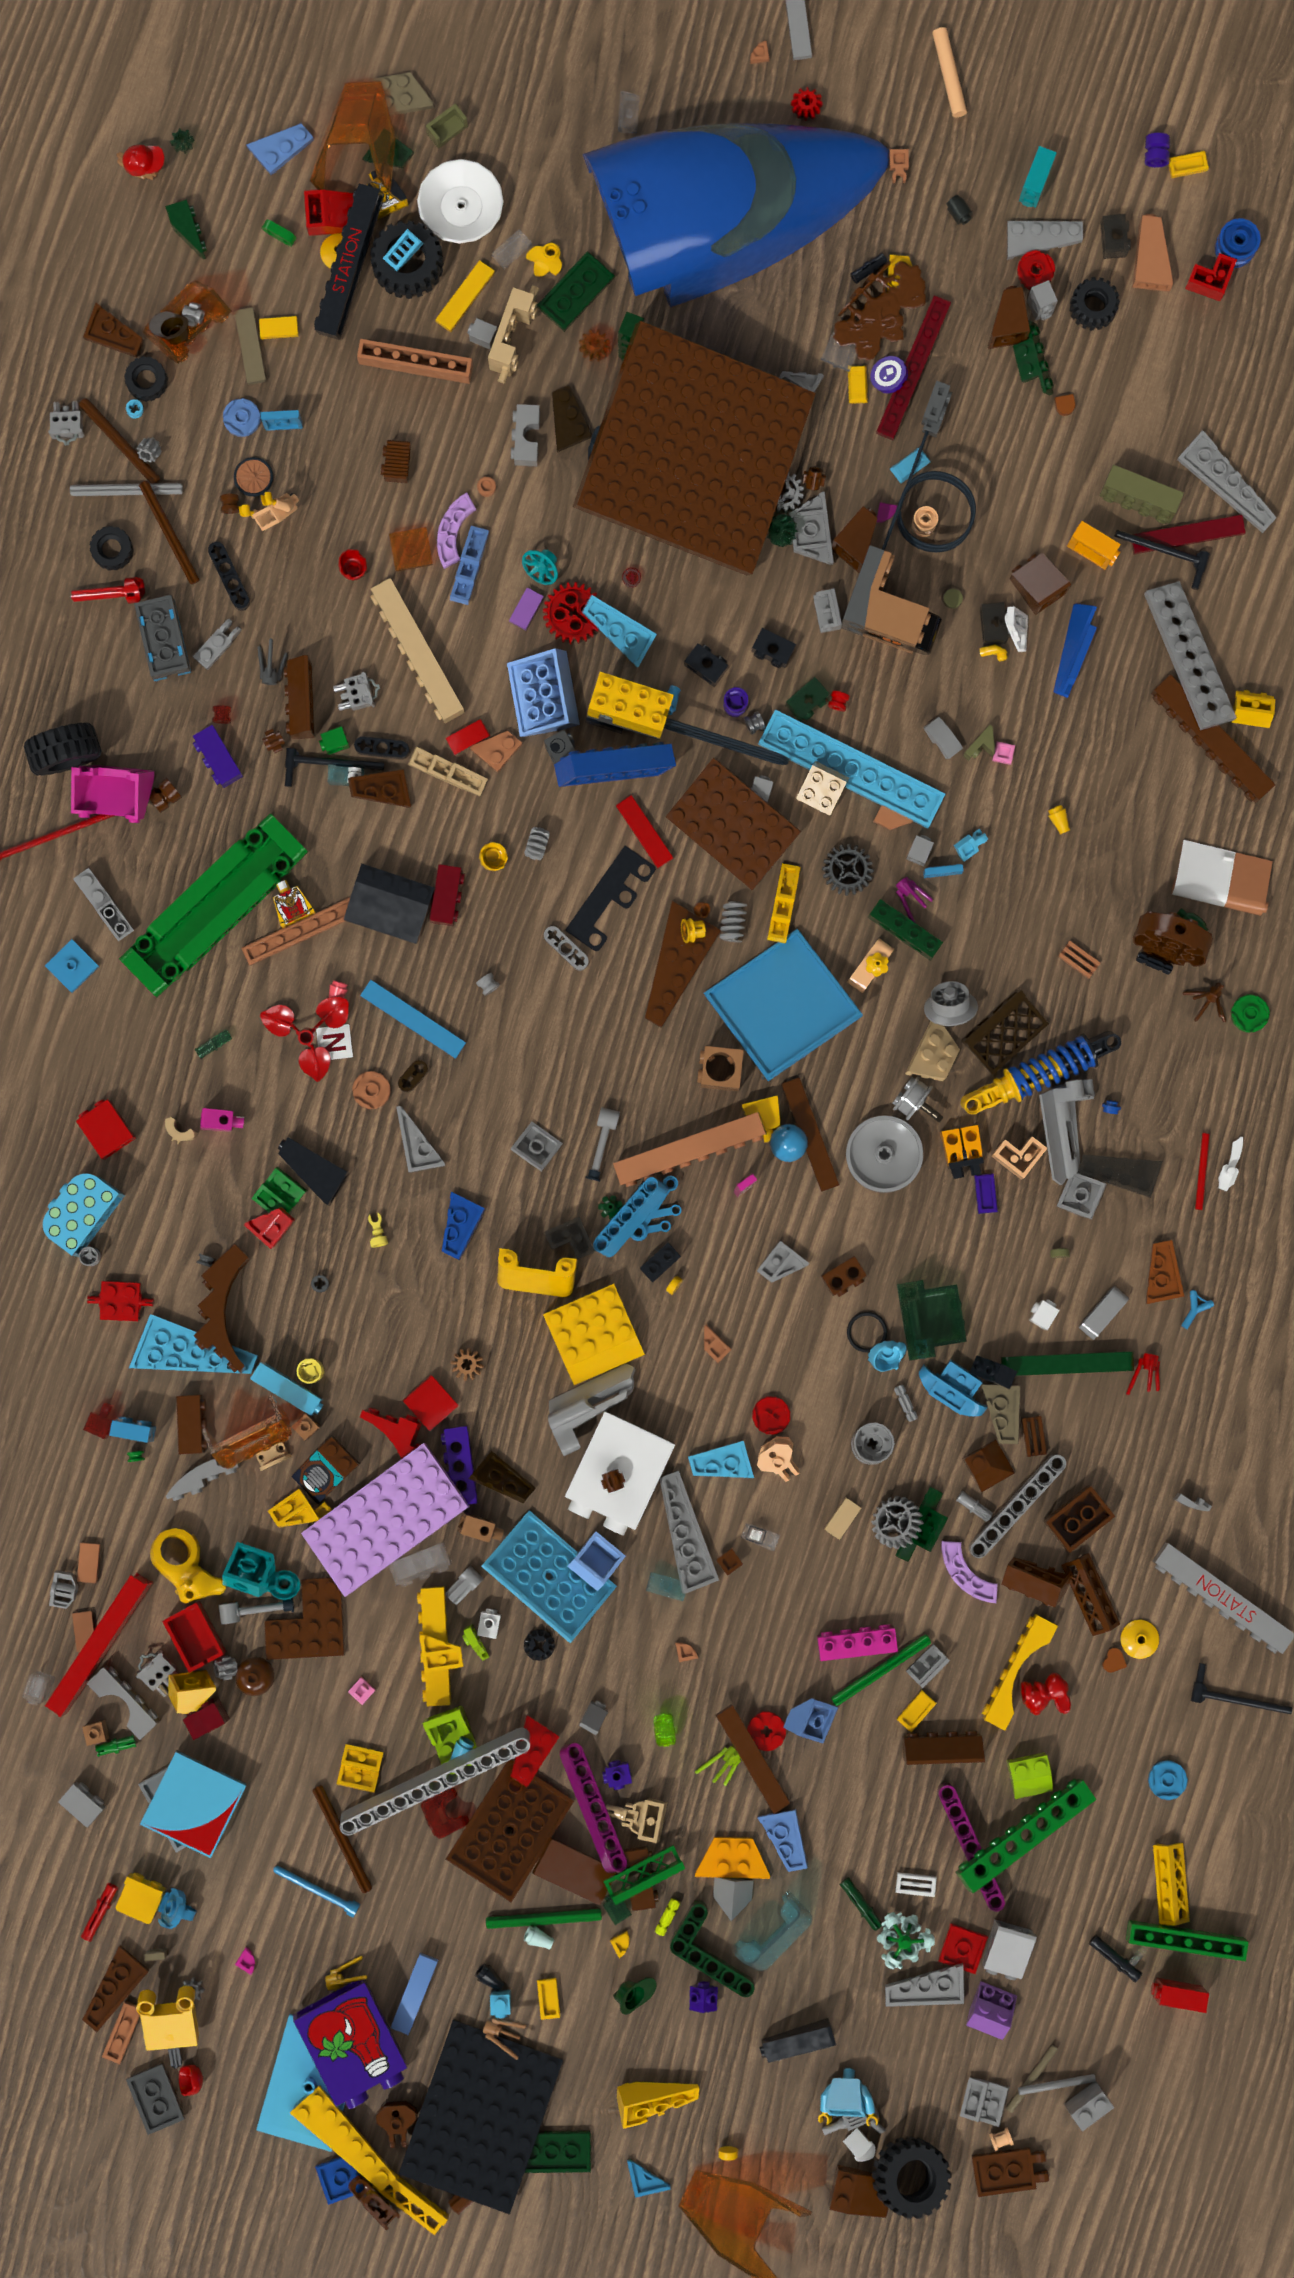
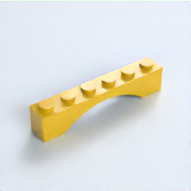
M1037 1614L1029 1617L1026 1623L1027 1630L1025 1634L1020 1635L1017 1641L1019 1646L1016 1652L1012 1651L1009 1656L1008 1662L1010 1664L1008 1668H1004L1000 1674L999 1679H1001L999 1686H995L990 1696L993 1698L989 1704H985L982 1710V1718L985 1721L1005 1731L1014 1715L1012 1689L1018 1670L1033 1652L1050 1643L1058 1627Z

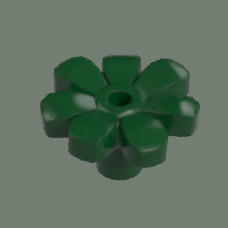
M612 1195L610 1199L606 1196L602 1198L603 1204L600 1203L598 1209L603 1210L601 1213L603 1218L608 1215L609 1219L612 1220L615 1214L620 1211L619 1208L623 1206L621 1201L616 1202V1196Z

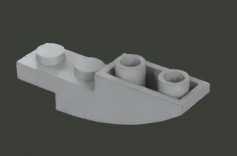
M87 868L73 878L118 942L134 931L90 868Z
M218 1458L199 1465L184 1475L166 1495L167 1499L172 1498L173 1501L185 1498V1493L191 1492L194 1495L203 1492L202 1488L207 1486L205 1478H207V1481L219 1478L218 1474L225 1472L226 1475L237 1472L236 1468L241 1467L239 1459L220 1465Z

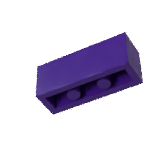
M213 725L193 735L195 739L193 745L198 753L202 751L205 756L202 760L207 769L212 768L214 774L211 776L217 785L221 784L225 788L243 777Z

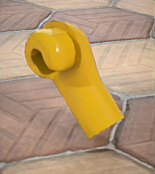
M990 645L980 648L981 657L996 655L998 661L1007 660V650L1000 646Z

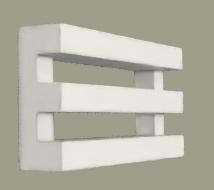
M897 1872L895 1892L935 1897L937 1877ZM901 1878L932 1881V1884L903 1881ZM906 1885L931 1888V1892L900 1888V1886Z

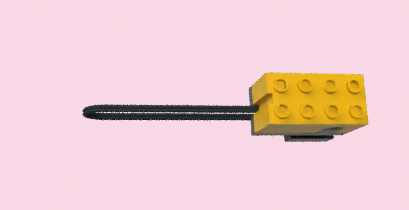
M599 672L585 723L622 734L623 729L658 740H660L664 728L771 763L787 765L789 762V758L777 752L669 719L667 715L672 703L673 694Z

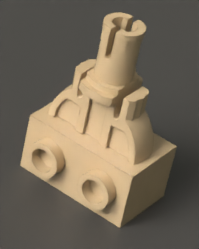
M648 1798L645 1801H639L634 1804L626 1803L625 1807L629 1808L606 1804V1809L610 1810L607 1811L609 1817L628 1821L622 1822V1826L629 1827L633 1833L638 1835L637 1839L653 1843L660 1841L668 1802Z

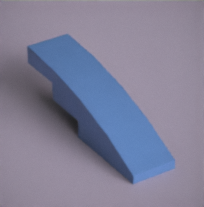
M474 526L470 527L450 595L451 601L465 605L469 604L489 530Z
M423 1953L419 1954L390 2028L409 2035L438 1959Z

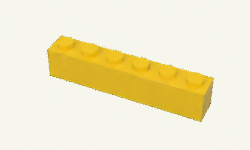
M445 1586L422 1587L420 1589L421 1592H417L418 1604H421L422 1612H418L419 1624L422 1623L423 1631H419V1635L424 1634L448 1642ZM420 1651L421 1663H423L422 1651ZM450 1669L426 1673L422 1670V1682L426 1684V1690L422 1692L423 1702H427V1707L451 1705Z

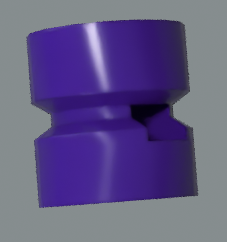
M1165 133L1148 134L1145 138V148L1148 150L1145 153V165L1152 168L1167 166L1170 156L1168 151L1170 148V136Z
M734 687L726 692L723 707L728 715L739 717L746 712L749 697L744 689Z

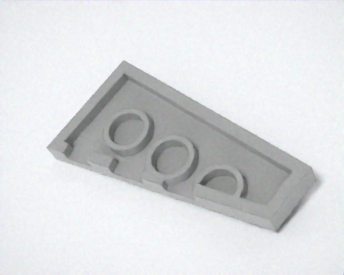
M963 1963L885 1985L886 2007L964 2004Z

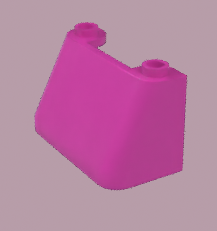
M102 765L71 767V813L78 814V817L90 818V814L124 816L126 819H129L130 823H140V820L145 817L154 782V771Z

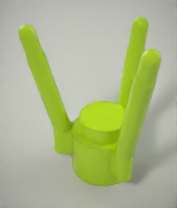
M732 1746L728 1749L724 1747L720 1753L702 1765L695 1773H700L724 1755L722 1759L726 1763L716 1774L712 1782L715 1783L730 1765L732 1767L723 1783L726 1786L741 1760Z

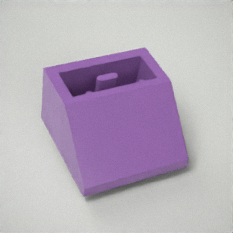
M981 1981L971 2004L966 2026L1003 2040L1011 2028L1017 1995Z

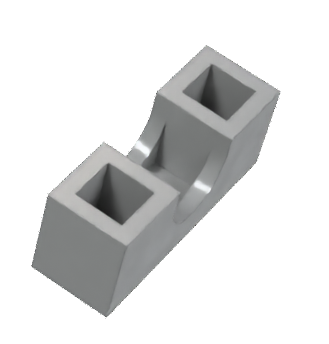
M517 404V411L513 410V422H516V429H512V441H515V448L511 447V459H514V463L517 466H537L538 442H529L524 438V435L531 429L539 430L540 405Z

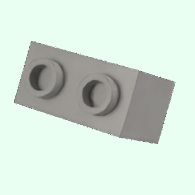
M1049 280L1031 287L1027 302L1035 321L1050 318L1058 302Z

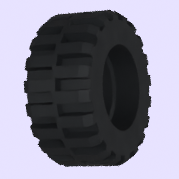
M403 220L397 221L398 225L393 226L392 223L387 226L388 230L384 231L382 229L378 233L379 239L375 238L373 241L374 247L371 248L370 253L373 272L379 285L385 287L386 292L389 294L394 292L395 297L399 298L402 295H406V299H412V295L417 294L418 298L423 296L422 292H430L432 290L431 286H436L439 282L438 277L442 276V266H444L442 248L437 236H434L430 228L425 229L424 224L418 223V225H414V221L411 220L404 224ZM408 229L424 243L419 249L424 253L425 261L414 272L400 273L394 270L383 257ZM408 238L406 241L413 246L414 242Z
M87 722L52 728L32 736L24 743V751L30 770L37 776L61 773L71 770V767L89 764L97 760L102 752L95 728Z
M907 2136L906 2139L902 2137L897 2138L895 2144L889 2142L886 2145L887 2149L879 2152L881 2156L879 2161L875 2159L874 2166L876 2171H872V2178L875 2179L873 2187L877 2191L876 2195L879 2200L894 2213L908 2219L912 2217L921 2219L923 2214L926 2216L933 2214L932 2210L934 2208L938 2210L941 2207L940 2202L942 2199L946 2200L948 2197L945 2193L951 2187V2183L948 2182V2179H951V2171L947 2169L949 2164L943 2158L944 2155L941 2151L921 2138L915 2139L913 2136ZM909 2161H922L926 2167V2179L923 2186L913 2194H901L897 2188V2176L900 2169Z

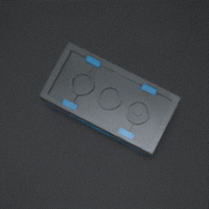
M172 595L134 603L150 675L154 682L167 679L168 675L176 673L178 676L191 673L177 608Z

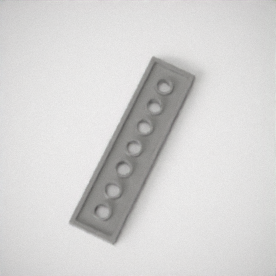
M1180 581L1147 590L1144 596L1200 730L1235 720L1237 717ZM1165 601H1170L1173 608H1168L1165 605ZM1172 618H1177L1180 625H1175L1172 622ZM1179 635H1184L1187 638V642H1182L1179 639ZM1186 652H1191L1194 655V659H1189L1186 656ZM1193 669H1198L1201 672V676H1196L1193 673ZM1200 686H1205L1208 689V693H1203ZM1207 703H1212L1215 706V711L1210 710Z

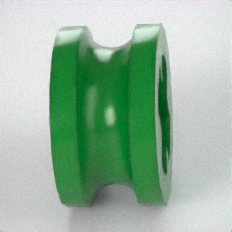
M144 1450L128 1452L129 1459L127 1461L145 1460L142 1456Z

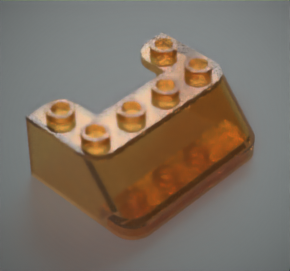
M197 280L190 282L160 311L173 312L182 316L185 305L189 306V303L192 302L201 305L200 309L205 311L202 324L197 323V327L188 326V342L183 341L177 345L170 344L165 339L152 334L149 329V323L143 329L146 337L170 360L177 364L188 358L189 349L187 346L195 341V337L200 332L202 333L208 329L210 322L223 323L232 312L213 288Z
M273 1395L268 1397L276 1415L217 1443L206 1428L201 1429L211 1455L221 1467L233 1468L236 1464L249 1460L254 1455L267 1451L272 1446L289 1439L292 1434L290 1420Z

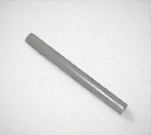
M1094 2074L1028 2085L1018 2087L1019 2095L1092 2083L1096 2082Z

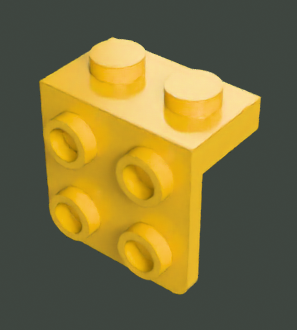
M130 1873L124 1882L125 1886L116 1904V1910L143 1923L150 1924L166 1888L162 1887V1884L159 1882L144 1879V1876L141 1874Z

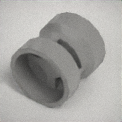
M85 1247L79 1253V1260L83 1265L95 1266L101 1260V1253L97 1248Z

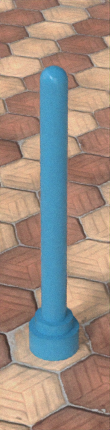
M275 1866L273 1869L274 1873L344 1908V1911L347 1912L346 1915L354 1918L360 1903L354 1900L353 1902L350 1900L346 1901L280 1866Z

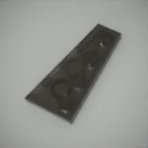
M1083 1155L1077 1173L1151 1198L1163 1161Z

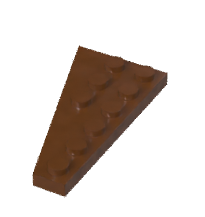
M673 901L645 1019L662 1028L721 932L720 929L703 920L706 930L705 937L695 938V942L689 941L685 943L681 933L682 919L688 920L692 918L693 921H701L703 919Z

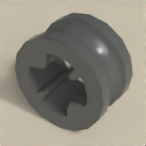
M199 1254L200 1259L196 1263L211 1267L212 1262L216 1259Z
M318 1275L312 1279L311 1286L314 1291L322 1293L328 1289L329 1280L325 1276ZM319 1278H322L323 1282L325 1281L322 1289H318V1286H315V1282H318Z

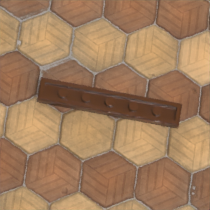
M800 1077L781 1084L796 1126L801 1128L807 1136L808 1145L806 1153L821 1192L839 1186Z
M731 1704L715 1714L772 1813L775 1814L789 1805V1800L733 1705Z

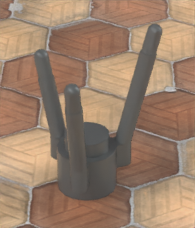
M272 638L269 639L268 663L265 671L261 646H258L260 679H262V684L277 685V681H281V674L288 657V653H285L278 673H276V669L272 668Z

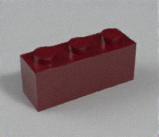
M438 865L430 914L431 923L454 926V922H458L459 911L456 910L457 903H461L462 892H459L460 884L463 885L465 880V873H462V868Z

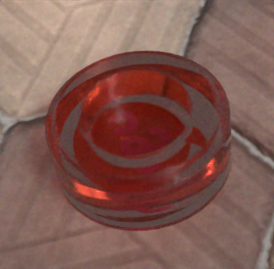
M632 567L627 568L622 575L623 583L630 588L638 586L641 582L639 570Z

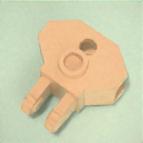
M776 1436L761 1446L757 1462L761 1471L774 1472L776 1475L779 1474L785 1482L790 1480L789 1474L785 1471L787 1467L795 1476L800 1474L798 1467L792 1461L794 1444L789 1437Z

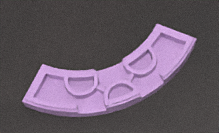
M468 493L463 494L450 505L439 525L437 549L444 569L461 561L456 547L457 534L463 521L476 511Z
M941 1541L944 1564L955 1583L966 1593L979 1600L996 1603L998 1584L982 1580L968 1568L962 1555L961 1542Z

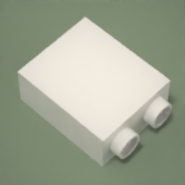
M605 1411L565 1495L566 1498L572 1500L568 1510L589 1519L594 1510L606 1516L603 1524L604 1527L623 1536L628 1527L636 1530L675 1444ZM618 1469L619 1473H623L625 1482H623L624 1488L608 1493L607 1489H603L601 1480H603L602 1475Z

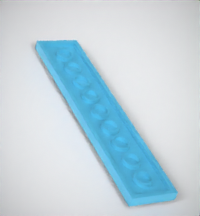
M777 710L774 711L758 745L770 751L786 756L790 761L808 770L817 761L849 777L845 788L879 805H883L927 829L945 796V793Z

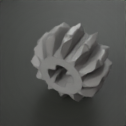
M533 827L531 829L525 849V856L534 860H541L543 858L550 836L549 831L540 827Z

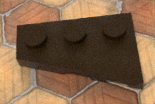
M567 385L553 391L552 401L557 452H560L590 439L592 435L570 386Z
M492 1451L468 1478L521 1503H524L536 1489V1487Z

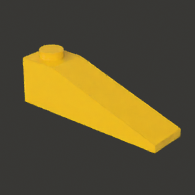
M634 2082L624 2083L617 2087V2102L623 2129L648 2122L647 2118L658 2114V2116L664 2115V2111L668 2108H679L699 2099L698 2084Z

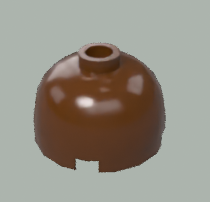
M248 1658L237 1668L238 1670L235 1675L236 1684L240 1691L246 1695L260 1696L266 1693L273 1685L274 1669L264 1658Z

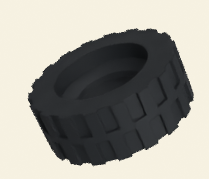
M143 356L136 358L133 362L129 363L125 370V384L132 396L140 401L148 402L160 398L168 386V377L164 367L158 360H154L152 357ZM149 370L154 373L155 383L151 387L143 388L137 383V376L141 371Z
M113 526L102 527V529L97 530L90 541V552L93 559L100 567L110 571L122 569L126 564L128 565L133 557L132 552H134V548L126 532L120 530L119 527ZM114 539L120 543L121 550L117 556L107 557L103 553L102 547L107 540Z

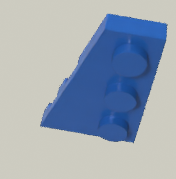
M451 1192L442 1252L460 1260L486 1209Z

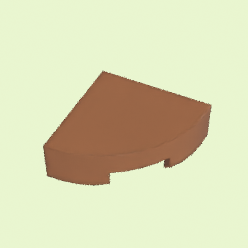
M763 41L755 47L751 54V64L769 61L767 41Z
M676 1642L679 1662L698 1659V1655L693 1647L683 1642Z

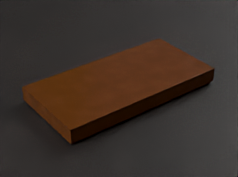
M551 1837L532 1871L534 1875L597 1905H601L608 1891L603 1880L617 1874V1872L608 1873L605 1871L601 1861Z

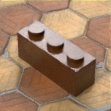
M202 1395L176 1396L179 1454L205 1453V1449L208 1447L207 1437H204V1430L207 1429V1420L203 1418V1410H206V1400L202 1398Z

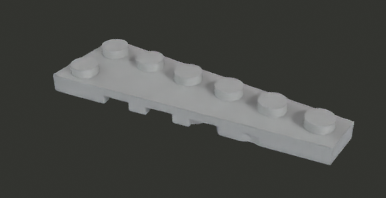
M1203 430L1178 457L1177 460L1260 532L1264 533L1276 519L1272 511L1256 495L1251 486L1246 484L1241 478L1240 473L1235 471L1230 465L1229 460L1219 452L1218 447Z
M679 1471L660 1477L659 1480L682 1593L686 1594L719 1581Z

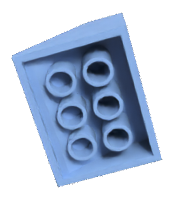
M554 648L507 663L520 737L559 731L580 725L567 651Z

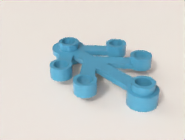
M667 1176L663 1180V1183L667 1186V1194L638 1227L642 1229V1234L636 1235L634 1232L630 1236L633 1240L642 1241L649 1233L668 1232L671 1229L670 1222L666 1220L657 1225L647 1226L651 1219L669 1215L679 1216L682 1209L677 1204L672 1205L670 1208L658 1210L669 1192L676 1190L678 1187V1180L674 1176ZM672 1180L674 1186L668 1187L667 1181ZM673 1207L679 1208L678 1214L672 1212ZM663 1223H668L669 1228L667 1230L662 1229L661 1225Z

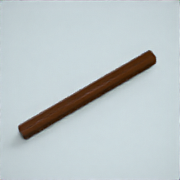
M83 398L79 402L82 410L150 484L158 483L160 477L144 460L139 458V454L88 398Z
M148 481L141 482L139 487L191 585L199 582V578Z
M323 1786L315 1787L312 1792L362 1893L371 1891L372 1886L347 1835L340 1831V1821Z

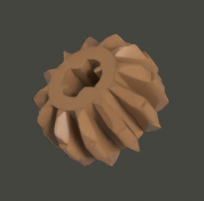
M471 1348L467 1349V1355H465L463 1349H460L461 1357L458 1354H454L458 1362L451 1361V1364H457V1367L453 1368L452 1372L459 1370L460 1372L456 1377L460 1378L464 1374V1381H467L468 1374L474 1380L473 1372L477 1375L481 1374L477 1367L484 1368V1365L477 1364L483 1358L475 1359L478 1351L470 1355ZM465 1359L472 1361L471 1369L469 1370L462 1366L465 1363Z

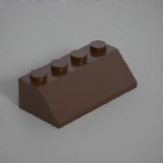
M302 655L287 660V666H284V676L288 678V685H285V696H288L289 704H285L286 715H289V722H286V732L290 734L292 739L315 738L312 663L308 655Z
M948 1731L946 1735H938V1732H927L926 1736H919V1733L912 1732L907 1733V1736H902L903 1760L906 1765L985 1762L982 1735L977 1734V1731H965V1734H958L957 1731Z

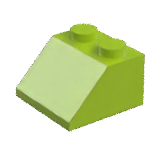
M1045 1752L1006 1760L1015 1799L1053 1791L1052 1774L1048 1756Z

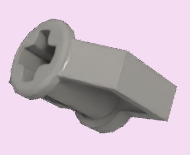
M56 1570L50 1591L49 1606L66 1609L77 1597L78 1584L73 1573ZM59 1578L72 1580L73 1585L61 1583ZM56 1596L72 1598V1600L66 1602L56 1600L55 1598Z

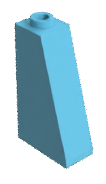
M260 1362L250 1378L310 1416H313L314 1413L318 1415L323 1407L321 1403L323 1399L265 1362Z

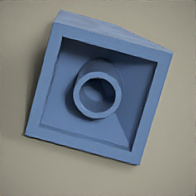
M810 1699L790 1710L783 1728L798 1736L824 1743L838 1707L816 1699Z

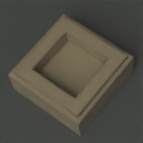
M149 1949L145 1953V1961L165 1959L168 1956L167 1949Z

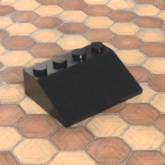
M361 863L343 920L416 944L434 887Z

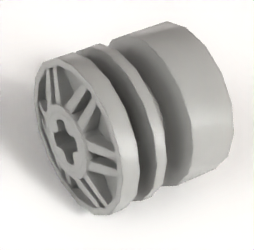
M876 1422L867 1423L860 1427L854 1433L851 1441L852 1452L856 1459L868 1465L879 1464L888 1459L895 1445L891 1431L883 1424ZM869 1439L872 1442H876L873 1450L867 1446Z

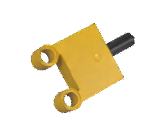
M182 1986L178 1990L176 2003L155 2005L156 1994L152 1990H143L139 1994L136 2010L141 2016L146 2051L168 2049L171 2067L177 2069L182 2066L180 2047L198 2045L199 2029L194 2004L196 1992L190 1986Z

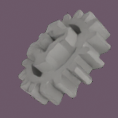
M788 472L784 483L786 485V492L782 499L780 495L776 506L777 513L781 509H784L785 513H787L788 508L792 511L795 510L794 504L799 506L800 501L798 499H803V494L799 492H802L804 487H799L801 480L796 481L795 474L790 477ZM789 482L793 484L795 489L790 487ZM789 499L792 500V501H790L789 503H785V504H784L785 501H787V500H789Z

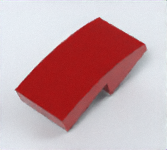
M482 719L445 739L454 755L486 739L490 734Z

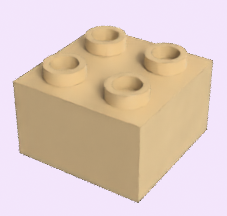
M815 761L796 799L830 816L849 777Z

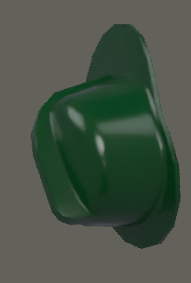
M651 1977L644 1978L637 1983L633 1981L622 1983L613 1995L620 2005L621 2013L624 2015L630 2014L647 2002L655 1993L657 1983Z

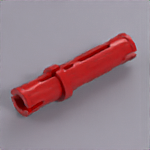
M107 1883L103 1894L97 1899V1905L81 1934V1938L89 1942L93 1940L92 1938L107 1909H110L111 1901L119 1889L116 1885Z

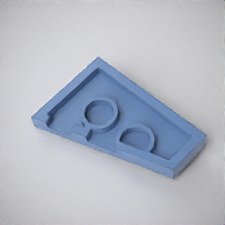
M302 124L249 143L246 146L268 173L272 175L313 142L314 138Z
M796 1809L758 1816L757 1818L765 1828L766 1834L774 1844L788 1872L807 1869L808 1864Z

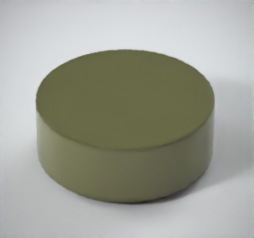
M949 589L943 597L945 606L950 609L958 608L963 600L962 593L957 589Z
M1058 1248L1050 1251V1258L1070 1257L1068 1248Z

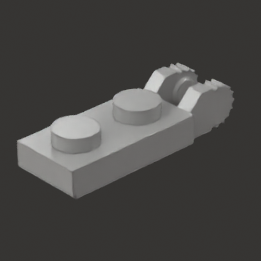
M227 619L220 629H217L194 654L193 658L205 669L209 670L241 632V628L237 626L228 637L224 634L232 625V620Z

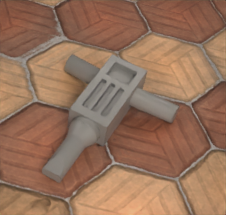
M874 2104V2107H875V2113H874V2114H876V2115L879 2117L878 2110H877V2108H876V2106H875V2104ZM866 2114V2117L842 2116L837 2122L823 2127L822 2131L824 2135L839 2129L847 2128L850 2131L866 2124L868 2114ZM869 2119L871 2126L878 2133L886 2131L879 2123L876 2126L875 2119Z

